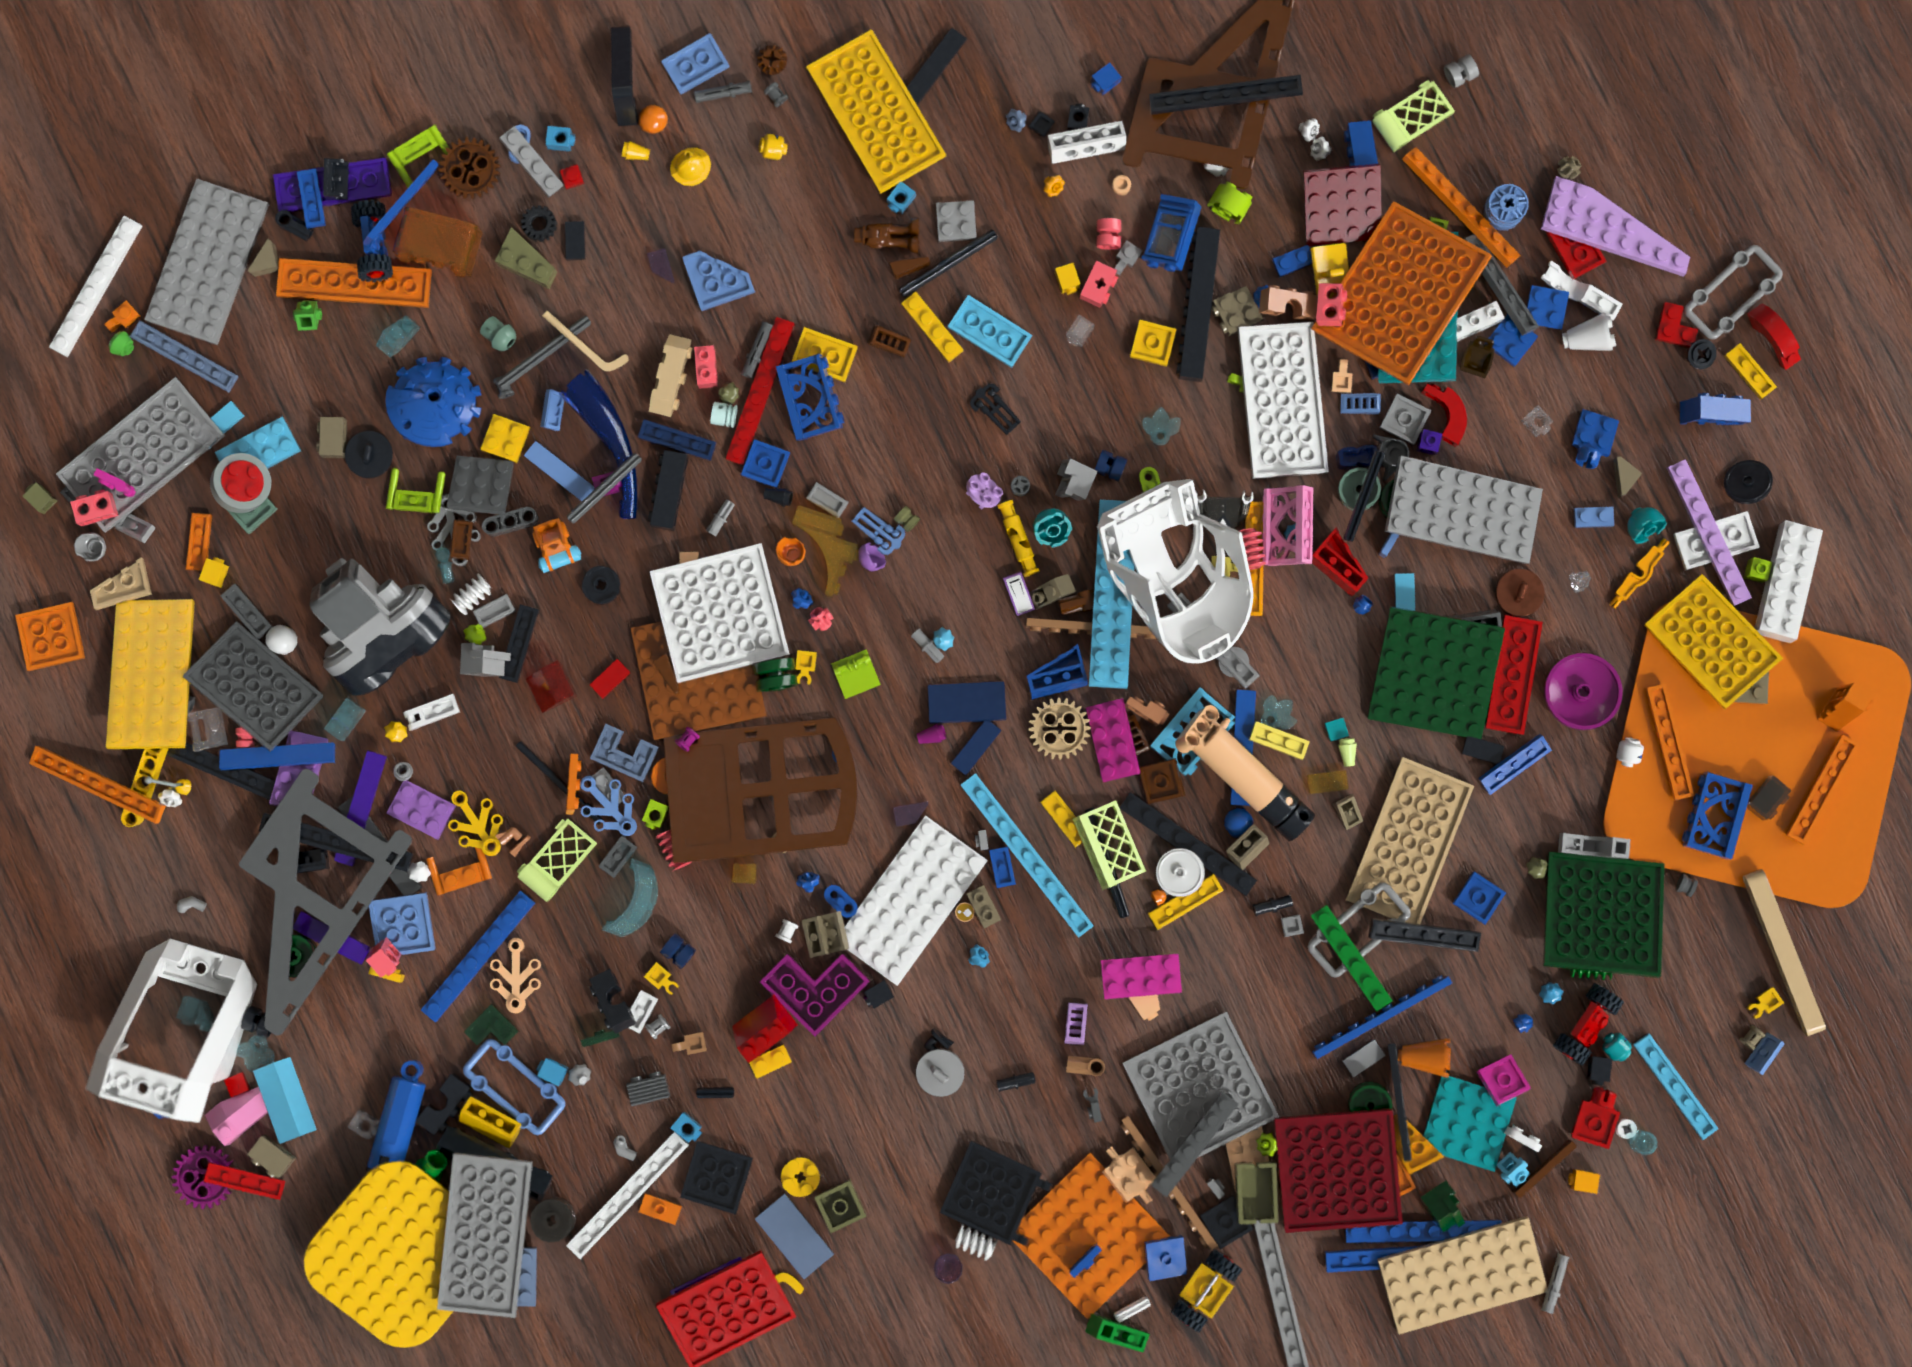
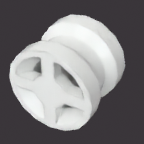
M1620 1119L1617 1122L1615 1132L1619 1137L1630 1139L1635 1136L1637 1126L1632 1120Z

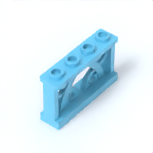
M1201 687L1149 746L1165 760L1176 758L1179 772L1184 776L1187 774L1192 775L1198 767L1195 764L1200 758L1191 750L1188 753H1182L1183 759L1185 755H1190V762L1186 765L1180 764L1177 760V738L1173 737V733L1179 732L1181 734L1184 729L1179 723L1181 721L1189 723L1191 721L1190 713L1195 712L1196 714L1204 708L1200 698H1204L1208 703L1216 707L1223 716V720L1225 718L1230 719V723L1226 728L1227 731L1235 724L1232 721L1235 716L1209 696ZM1161 744L1175 749L1173 758L1160 748Z

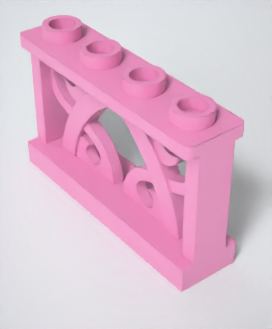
M1299 485L1296 487L1264 489V511L1262 516L1264 549L1262 554H1265V557L1262 560L1266 562L1265 565L1312 564L1313 487ZM1296 493V498L1290 501L1288 494ZM1282 495L1286 504L1284 505L1282 501H1279V506L1277 507V496ZM1288 513L1290 519L1296 522V528L1290 532L1286 540L1279 531L1278 526ZM1285 548L1283 556L1277 559V553H1281ZM1290 551L1295 552V558L1287 559Z

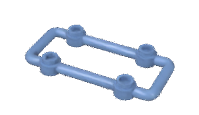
M494 1039L484 1041L463 1067V1073L471 1081V1086L474 1090L485 1092L513 1116L515 1121L521 1123V1129L527 1128L534 1135L543 1134L565 1107V1100L557 1093V1088L554 1084L545 1083L513 1056L511 1047L507 1045L502 1046ZM489 1047L497 1051L496 1054L499 1060L510 1062L541 1089V1095L544 1098H552L557 1103V1106L539 1127L532 1123L529 1114L520 1113L488 1086L486 1077L483 1075L477 1076L471 1071L472 1067Z

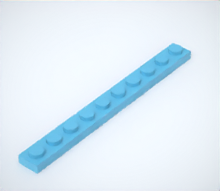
M975 773L962 783L961 787L1078 938L1091 929L1094 925Z

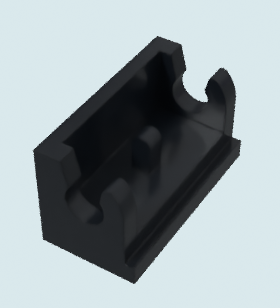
M324 158L323 196L327 200H348L349 163L344 162V159Z
M315 849L299 852L297 874L330 869L328 850Z

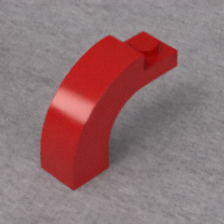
M1762 303L1747 313L1752 327L1763 334L1774 348L1781 368L1787 370L1801 360L1798 353L1800 346L1795 336L1774 310Z
M1427 383L1421 394L1440 404L1447 416V423L1442 432L1441 440L1456 448L1467 426V413L1464 403L1459 395L1450 387H1447L1442 392L1439 386Z

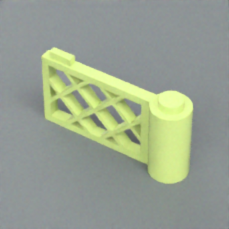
M1427 80L1419 85L1420 90L1389 110L1383 111L1381 109L1373 115V124L1393 152L1399 150L1408 142L1455 112L1434 81L1430 83ZM1432 88L1436 93L1435 99L1425 97L1428 89ZM1411 100H1421L1420 109L1410 107ZM1424 101L1434 103L1433 112L1423 110ZM1437 104L1444 105L1448 112L1445 114L1436 113ZM1397 109L1406 110L1405 119L1398 118L1394 111ZM1409 111L1419 113L1418 122L1408 120ZM1422 114L1432 116L1431 123H1421ZM1407 124L1417 126L1416 132L1411 136L1406 130Z
M562 819L555 827L557 832L527 865L524 863L517 871L519 873L517 878L546 902L555 895L561 885L597 845L591 837L569 819L566 821ZM570 825L575 830V837L564 838L563 830ZM577 832L581 834L582 837H577ZM579 839H586L591 843L587 850H578ZM575 840L576 851L565 852L564 841ZM556 841H562V852L551 853V844ZM576 853L577 861L573 865H566L565 854ZM563 854V865L552 866L551 855ZM541 856H549L550 867H541L536 862ZM564 868V876L558 882L553 877L552 869Z

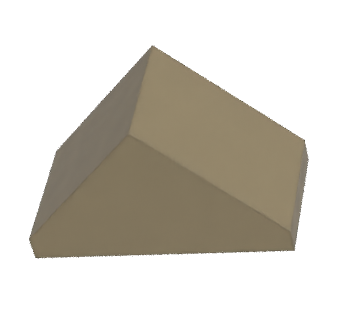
M267 239L247 270L254 277L278 271L279 259L276 246L271 240Z
M1616 457L1613 460L1617 494L1618 497H1622L1630 490L1642 473L1622 457Z
M1353 794L1332 804L1346 830L1363 822Z

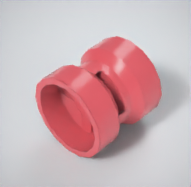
M235 728V734L238 738L235 742V748H255L253 737L244 729Z

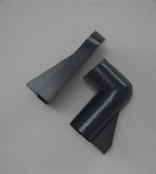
M932 1028L930 1032L933 1036L925 1042L924 1047L928 1052L938 1049L935 1044L939 1041L948 1049L954 1041L945 1037L937 1029Z

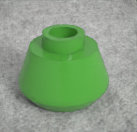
M125 331L117 332L109 343L110 353L119 356L129 355L134 349L133 340Z

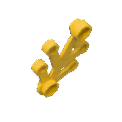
M463 791L454 792L451 798L452 802L462 808L472 825L451 820L448 823V828L453 832L459 830L478 834L482 841L473 840L464 835L459 838V845L463 848L469 846L480 848L487 856L497 855L500 852L501 844L495 835L498 834L499 827L503 824V817L499 814L493 815L491 818L492 828L490 835L485 831L489 810L492 809L493 802L488 798L481 801L482 809L478 820L467 803L468 796ZM459 796L464 797V800L461 803L457 802V798ZM486 801L490 802V806L488 808L484 807V803ZM496 817H500L501 821L498 824L494 823V819ZM454 822L458 824L456 829L451 828V824ZM464 838L468 839V843L466 845H462L461 843L462 839ZM491 843L495 845L493 850L488 849V845Z

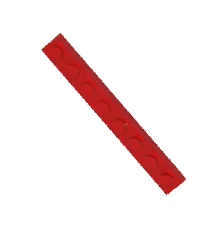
M776 317L725 458L728 461L742 466L746 462L777 375L776 366L781 364L795 325L793 322Z

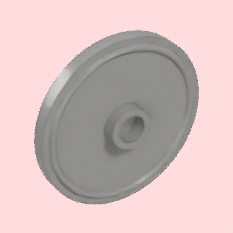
M934 1049L925 1053L919 1060L916 1068V1077L921 1088L927 1093L939 1097L948 1096L956 1092L960 1088L965 1074L960 1058L946 1049Z

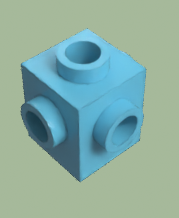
M1511 1152L1497 1164V1167L1502 1172L1501 1178L1507 1184L1511 1182L1515 1187L1523 1183L1530 1175L1526 1169L1527 1163L1521 1157L1517 1159Z

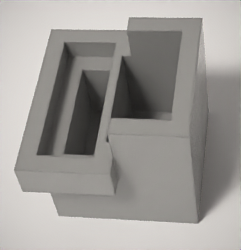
M1073 459L1062 460L1057 475L1063 478L1055 495L1061 498L1071 497L1075 500L1086 499L1097 471Z
M462 643L460 674L481 677L504 676L505 661H510L511 653L494 651V646L492 645L482 646L475 645V643Z

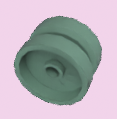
M1367 468L1349 470L1343 475L1338 484L1339 500L1346 508L1352 511L1359 496L1356 487L1363 485L1368 471ZM1376 477L1365 510L1371 508L1380 496L1381 485L1378 477Z

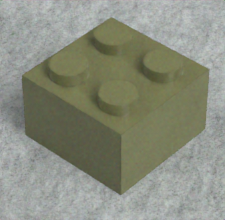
M851 1179L814 1197L830 1233L867 1216Z

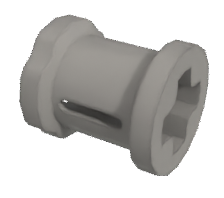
M661 1014L650 1025H645L647 1031L654 1039L658 1038L657 1035L665 1029L671 1028Z

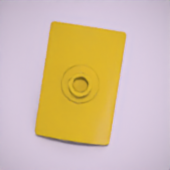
M1345 243L1312 247L1311 254L1316 293L1318 295L1319 283L1340 284L1349 271ZM1331 293L1328 298L1331 299L1334 293Z

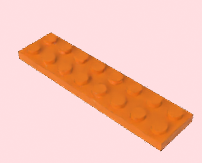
M279 258L276 296L429 308L432 270L392 266L393 275L388 280L382 279V282H379V280L376 282H366V280L362 281L359 279L357 264Z

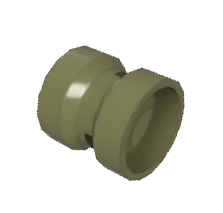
M905 506L895 516L894 520L898 524H903V529L908 533L916 526L920 518L917 515H912L911 509Z

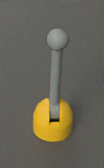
M147 776L144 780L146 784L156 783L175 787L177 793L188 795L191 789V781L187 779H179L176 783H171Z

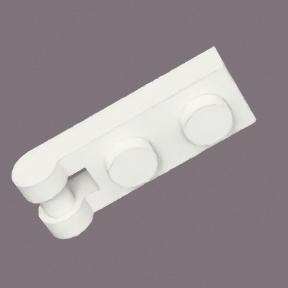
M454 694L405 711L403 714L408 719L409 731L460 713ZM419 714L421 720L416 721L414 715Z

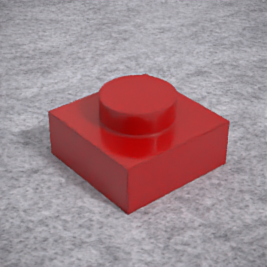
M578 164L560 170L566 190L584 184Z

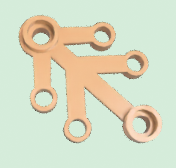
M513 938L508 943V948L512 952V974L503 966L501 960L494 959L490 963L491 969L497 971L512 986L511 994L502 986L503 983L500 979H493L490 982L491 989L497 990L507 1000L506 1007L511 1013L522 1012L526 1005L525 999L534 990L541 987V981L533 978L529 981V986L520 993V985L535 970H539L541 967L540 960L532 959L529 962V966L520 974V952L525 947L524 941L520 938ZM514 942L519 943L518 949L512 947ZM495 961L500 964L498 969L493 967ZM533 961L538 962L537 968L532 967ZM534 980L538 982V986L536 988L532 987V982ZM494 981L499 982L498 988L493 986ZM514 1000L519 1002L518 1007H513L512 1002Z

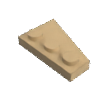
M142 557L136 560V563L130 567L122 569L121 573L115 577L107 579L90 590L95 610L152 595L145 562Z

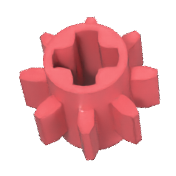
M818 607L810 613L811 618L808 621L814 630L819 628L820 631H824L831 626V620L834 617L827 608L823 610V608Z

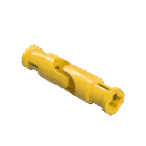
M1009 500L997 506L1003 515V523L1017 560L1021 563L1024 570L1023 575L1027 577L1040 572L1034 562V554L1020 517L1016 514L1013 507L1014 502Z

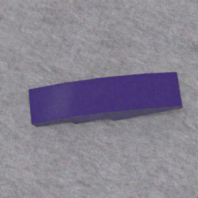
M301 911L293 929L320 943L328 932L329 926ZM349 935L338 953L362 965L371 947Z

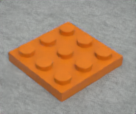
M73 602L15 615L27 671L85 658Z

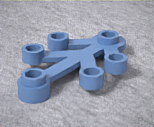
M592 776L582 778L580 782L581 788L584 791H590L604 806V808H597L585 805L581 808L582 816H613L617 822H605L599 819L594 823L595 830H619L624 836L634 834L637 829V823L632 818L634 796L630 793L623 796L622 801L625 804L623 816L618 811L619 789L621 788V782L618 779H613L609 783L611 789L610 802L596 787V781ZM589 780L591 787H585L584 782ZM612 782H618L619 787L617 789H614L612 787ZM626 796H631L632 801L630 803L625 801ZM586 807L590 809V814L588 815L583 813V809ZM597 822L603 823L602 829L597 828ZM625 823L631 825L629 830L624 829Z

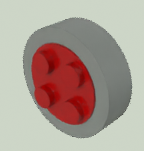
M236 453L225 457L215 467L210 478V489L217 503L226 510L235 513H247L258 508L268 497L271 490V476L265 464L255 456L246 453Z

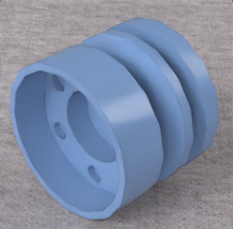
M1504 184L1497 187L1485 202V219L1497 230L1514 228L1528 210L1526 193L1520 187L1513 184ZM1507 202L1510 203L1508 208L1505 207Z

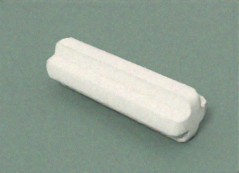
M1144 1296L1115 1312L1114 1317L1120 1323L1146 1309L1151 1303Z

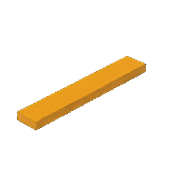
M1252 501L1248 504L1245 514V529L1253 528L1263 534V502ZM1262 534L1257 536V538L1262 539ZM1263 542L1259 543L1258 546L1263 547ZM1263 566L1258 569L1249 570L1253 586V605L1250 616H1262Z

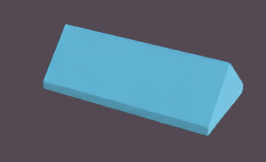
M291 1057L273 1062L253 1071L279 1144L317 1130Z

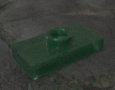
M605 1029L594 1032L593 1037L580 1041L582 1047L621 1037L622 1034L621 1032L616 1034L614 1031L606 1033Z

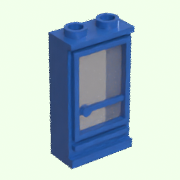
M1161 194L1160 204L1142 259L1151 268L1157 269L1159 266L1164 267L1165 270L1175 272V270L1182 271L1202 206L1196 200Z

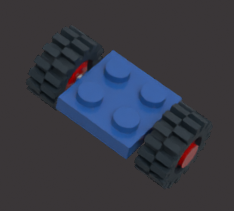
M364 200V202L359 201L358 204L355 203L351 206L352 223L355 227L362 229L363 242L370 231L386 214L385 205L380 203V201L374 202V200L368 202V200ZM385 231L381 233L370 247L363 244L364 252L367 255L357 260L358 277L362 281L376 282L379 280V282H382V279L388 280L393 275L392 261L384 245V240L386 239Z

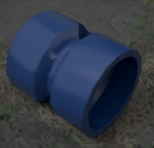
M1102 450L1095 470L1097 474L1102 476L1107 474L1109 479L1119 482L1128 459L1119 455L1113 457V453Z
M675 933L664 945L660 953L667 959L672 958L673 964L682 969L695 954L696 949L690 944H684V940Z

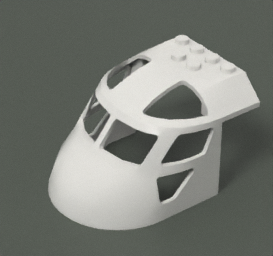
M1191 479L1163 482L1102 514L1097 528L1108 572L1114 583L1132 604L1159 642L1173 656L1188 663L1207 662L1225 653L1244 631L1253 605V586L1242 532L1200 514L1194 483ZM1193 523V540L1190 551L1184 562L1176 569L1168 555L1161 533L1176 525L1188 526ZM1203 526L1215 538L1217 552L1216 567L1213 566L1202 550ZM1129 550L1137 573L1118 563L1124 559L1123 551ZM1224 550L1237 567L1239 579L1225 576ZM1200 565L1211 585L1200 598L1185 607L1172 588L1184 581L1193 572L1195 567ZM1116 575L1123 580L1125 585L1118 580ZM1166 594L1178 612L1159 617L1155 596Z

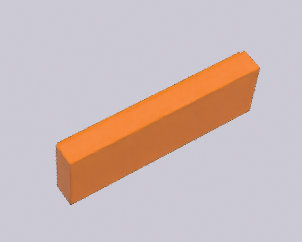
M191 514L186 570L202 571L206 558H208L212 522L211 514Z

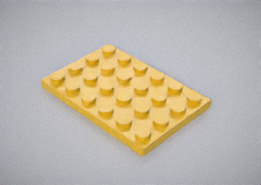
M1703 574L1644 625L1724 710L1783 659Z

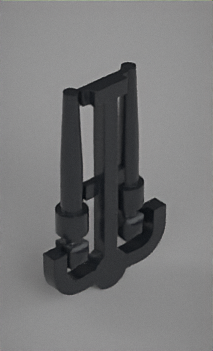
M991 383L984 388L977 389L976 395L970 401V406L975 413L981 408V412L984 415L986 414L1006 435L1021 423L1018 417L1003 402L1000 395L996 394V392L1000 391L997 385ZM987 390H988V395H989L990 397H993V400H994L996 403H998L997 406H995V405L987 398V396H986V391H987ZM978 398H980V399L983 398V400H984L993 410L990 412V411H989L990 409H989L987 406H984V405H983L982 400H977V399H978ZM1001 407L1016 421L1014 424L999 410ZM996 412L1010 428L1006 430L993 414Z

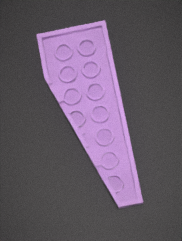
M1558 176L1554 178L1541 226L1542 230L1680 276L1686 274L1690 260L1687 254L1593 188Z

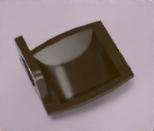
M1478 335L1475 337L1474 342L1470 341L1463 354L1460 371L1486 378L1494 358L1495 348H1492L1494 341Z

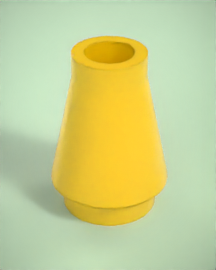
M631 141L624 142L622 157L630 160L648 161L650 149H646Z

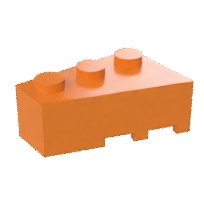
M1856 683L1837 687L1817 720L1838 732L1861 713L1869 710L1873 704L1872 698L1874 695Z

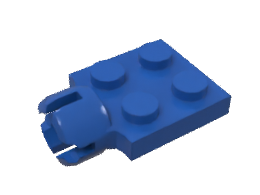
M1582 409L1571 446L1578 449L1576 456L1577 465L1583 467V463L1587 462V469H1595L1599 464L1601 456L1608 457L1610 455L1619 420Z

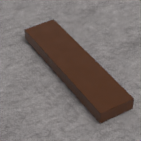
M1568 1139L1534 1170L1523 1183L1512 1190V1193L1516 1197L1522 1198L1566 1158L1577 1145Z

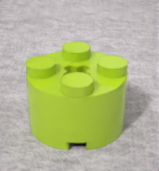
M1231 182L1219 184L1207 204L1208 207L1212 205L1213 208L1211 210L1216 215L1227 221L1234 219L1235 224H1240L1252 204V196L1246 192L1241 193Z

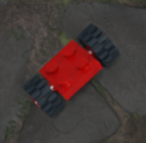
M1596 983L1592 985L1586 995L1592 1002L1570 1033L1574 1040L1561 1033L1553 1045L1559 1052L1582 1066L1591 1054L1588 1050L1589 1047L1596 1042L1598 1033L1608 1023L1610 1016L1605 1011L1616 1015L1624 1004L1622 999Z

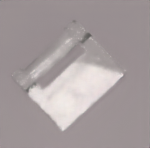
M218 707L187 714V719L191 725L194 742L192 748L194 752L228 745L223 713ZM202 718L207 741H201L198 720Z

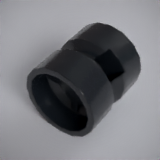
M251 1005L243 1018L241 1028L249 1032L256 1031V1035L266 1039L271 1035V1032L265 1028L266 1012L263 1013L262 1009Z

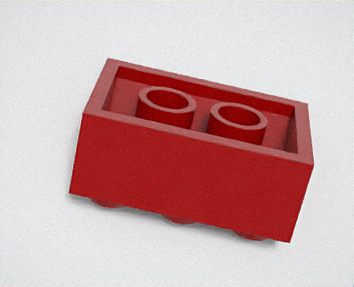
M773 995L732 1026L736 1047L746 1061L750 1063L788 1035L798 1024L777 997Z

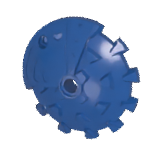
M422 357L417 359V365L409 370H406L405 367L399 369L396 373L399 380L395 387L389 385L386 392V410L392 425L404 439L422 446L441 447L452 444L451 437L459 433L465 437L472 430L468 424L473 416L479 418L481 414V407H476L475 397L481 396L479 385L472 386L467 378L471 375L467 368L462 367L459 370L451 366V360L445 357H441L440 362H427V358ZM432 396L439 398L437 401L429 400Z

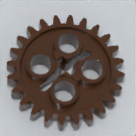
M466 137L465 143L458 139V145L452 142V149L445 148L448 154H441L445 161L439 162V164L444 166V168L439 169V172L445 174L440 178L441 180H447L444 186H451L449 190L451 193L457 190V197L463 193V198L467 199L469 194L474 200L475 194L482 198L483 191L489 194L488 187L495 189L492 182H499L495 176L501 175L500 172L496 171V169L501 168V165L495 163L499 160V157H493L496 151H489L491 147L489 144L483 146V140L477 143V139L474 137L472 142H470L469 138ZM464 151L470 152V157L467 160H461V154ZM475 153H478V156L476 157V159L474 160V162H473V164H472V161H473V159H474ZM481 159L487 160V166L482 169L479 168L478 162ZM471 164H472V167L474 168V170H473V171L470 170V171L468 172V170L466 169V167H467V166H471ZM460 168L462 175L458 178L453 177V171ZM467 175L465 184H462V181ZM479 177V183L476 186H472L470 184L471 178Z

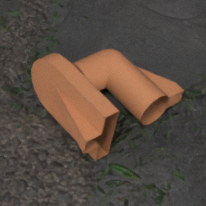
M511 827L506 832L496 834L495 837L501 844L505 845L512 838L518 841L522 834L517 828ZM526 835L509 850L511 855L516 857L522 846L531 837Z

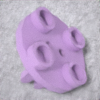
M982 472L980 475L971 476L967 481L966 494L980 505L979 508L981 510L984 507H995L1001 500L1003 491L990 479L988 474Z

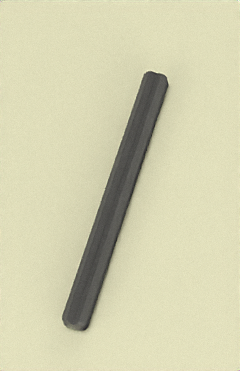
M583 316L568 329L576 336L590 326L591 321L587 316ZM560 333L498 379L497 385L502 390L570 340Z

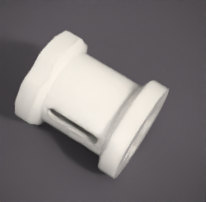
M783 919V925L775 936L791 943V937L795 929L798 928V925Z

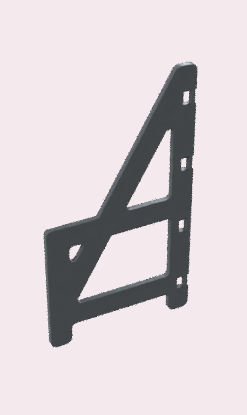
M309 769L301 771L239 862V866L275 890L265 1028L274 1035H282L332 959L336 956L412 843V837L401 830H397L388 842H383L316 798L312 791L319 782V776ZM303 815H308L374 859V864L343 909L337 908L297 881L301 820ZM274 848L278 849V862L276 865H272L267 861V857ZM393 851L398 855L390 864L386 860ZM360 902L364 905L356 915L352 910ZM296 906H300L327 924L329 930L296 979L291 981L289 979L294 909ZM325 952L329 957L322 966L318 960ZM290 1003L295 1007L287 1016L283 1012Z

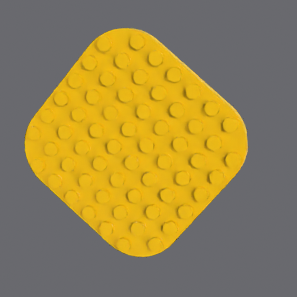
M395 1161L377 1165L363 1177L309 1242L304 1258V1268L308 1281L317 1292L384 1343L402 1348L424 1343L438 1331L453 1313V1311L437 1309L449 1190L433 1177L426 1174L420 1167L410 1162Z

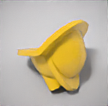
M687 148L679 152L672 160L670 166L671 175L677 182L686 186L700 184L707 178L710 172L711 161L709 155L704 150Z

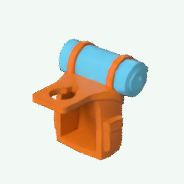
M559 518L534 527L533 539L537 548H540L542 555L539 558L538 565L543 573L554 571V569L581 560L580 549L576 545H570L567 527Z

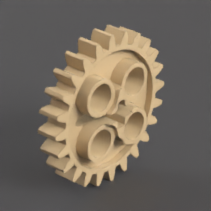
M1060 698L1057 699V703L1050 699V705L1043 702V709L1040 707L1036 708L1039 714L1032 713L1035 720H1030L1029 723L1034 725V727L1029 728L1028 731L1034 732V734L1030 736V739H1036L1033 746L1039 744L1038 752L1045 750V757L1051 753V759H1054L1055 755H1058L1059 760L1062 759V755L1069 759V753L1076 756V749L1083 750L1080 744L1087 745L1084 737L1088 738L1090 735L1085 732L1090 730L1091 727L1085 724L1090 720L1083 718L1086 712H1079L1082 706L1074 707L1075 701L1069 705L1067 698L1064 703H1061ZM1066 714L1073 715L1074 722L1072 724L1064 722L1063 718ZM1046 715H1053L1055 722L1051 725L1046 724L1044 721ZM1058 724H1061L1063 728H1077V730H1063L1061 734H1058L1057 730L1043 731L1042 729L1044 727L1056 728ZM1047 734L1055 736L1056 741L1053 744H1048L1045 741ZM1065 734H1073L1075 741L1073 743L1065 742Z

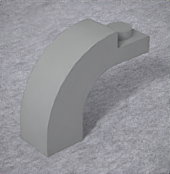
M1560 833L1558 852L1629 859L1630 839Z

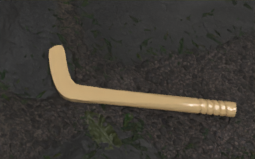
M548 310L542 315L602 370L612 371L629 361L626 354L609 363L603 361L558 319L551 315Z

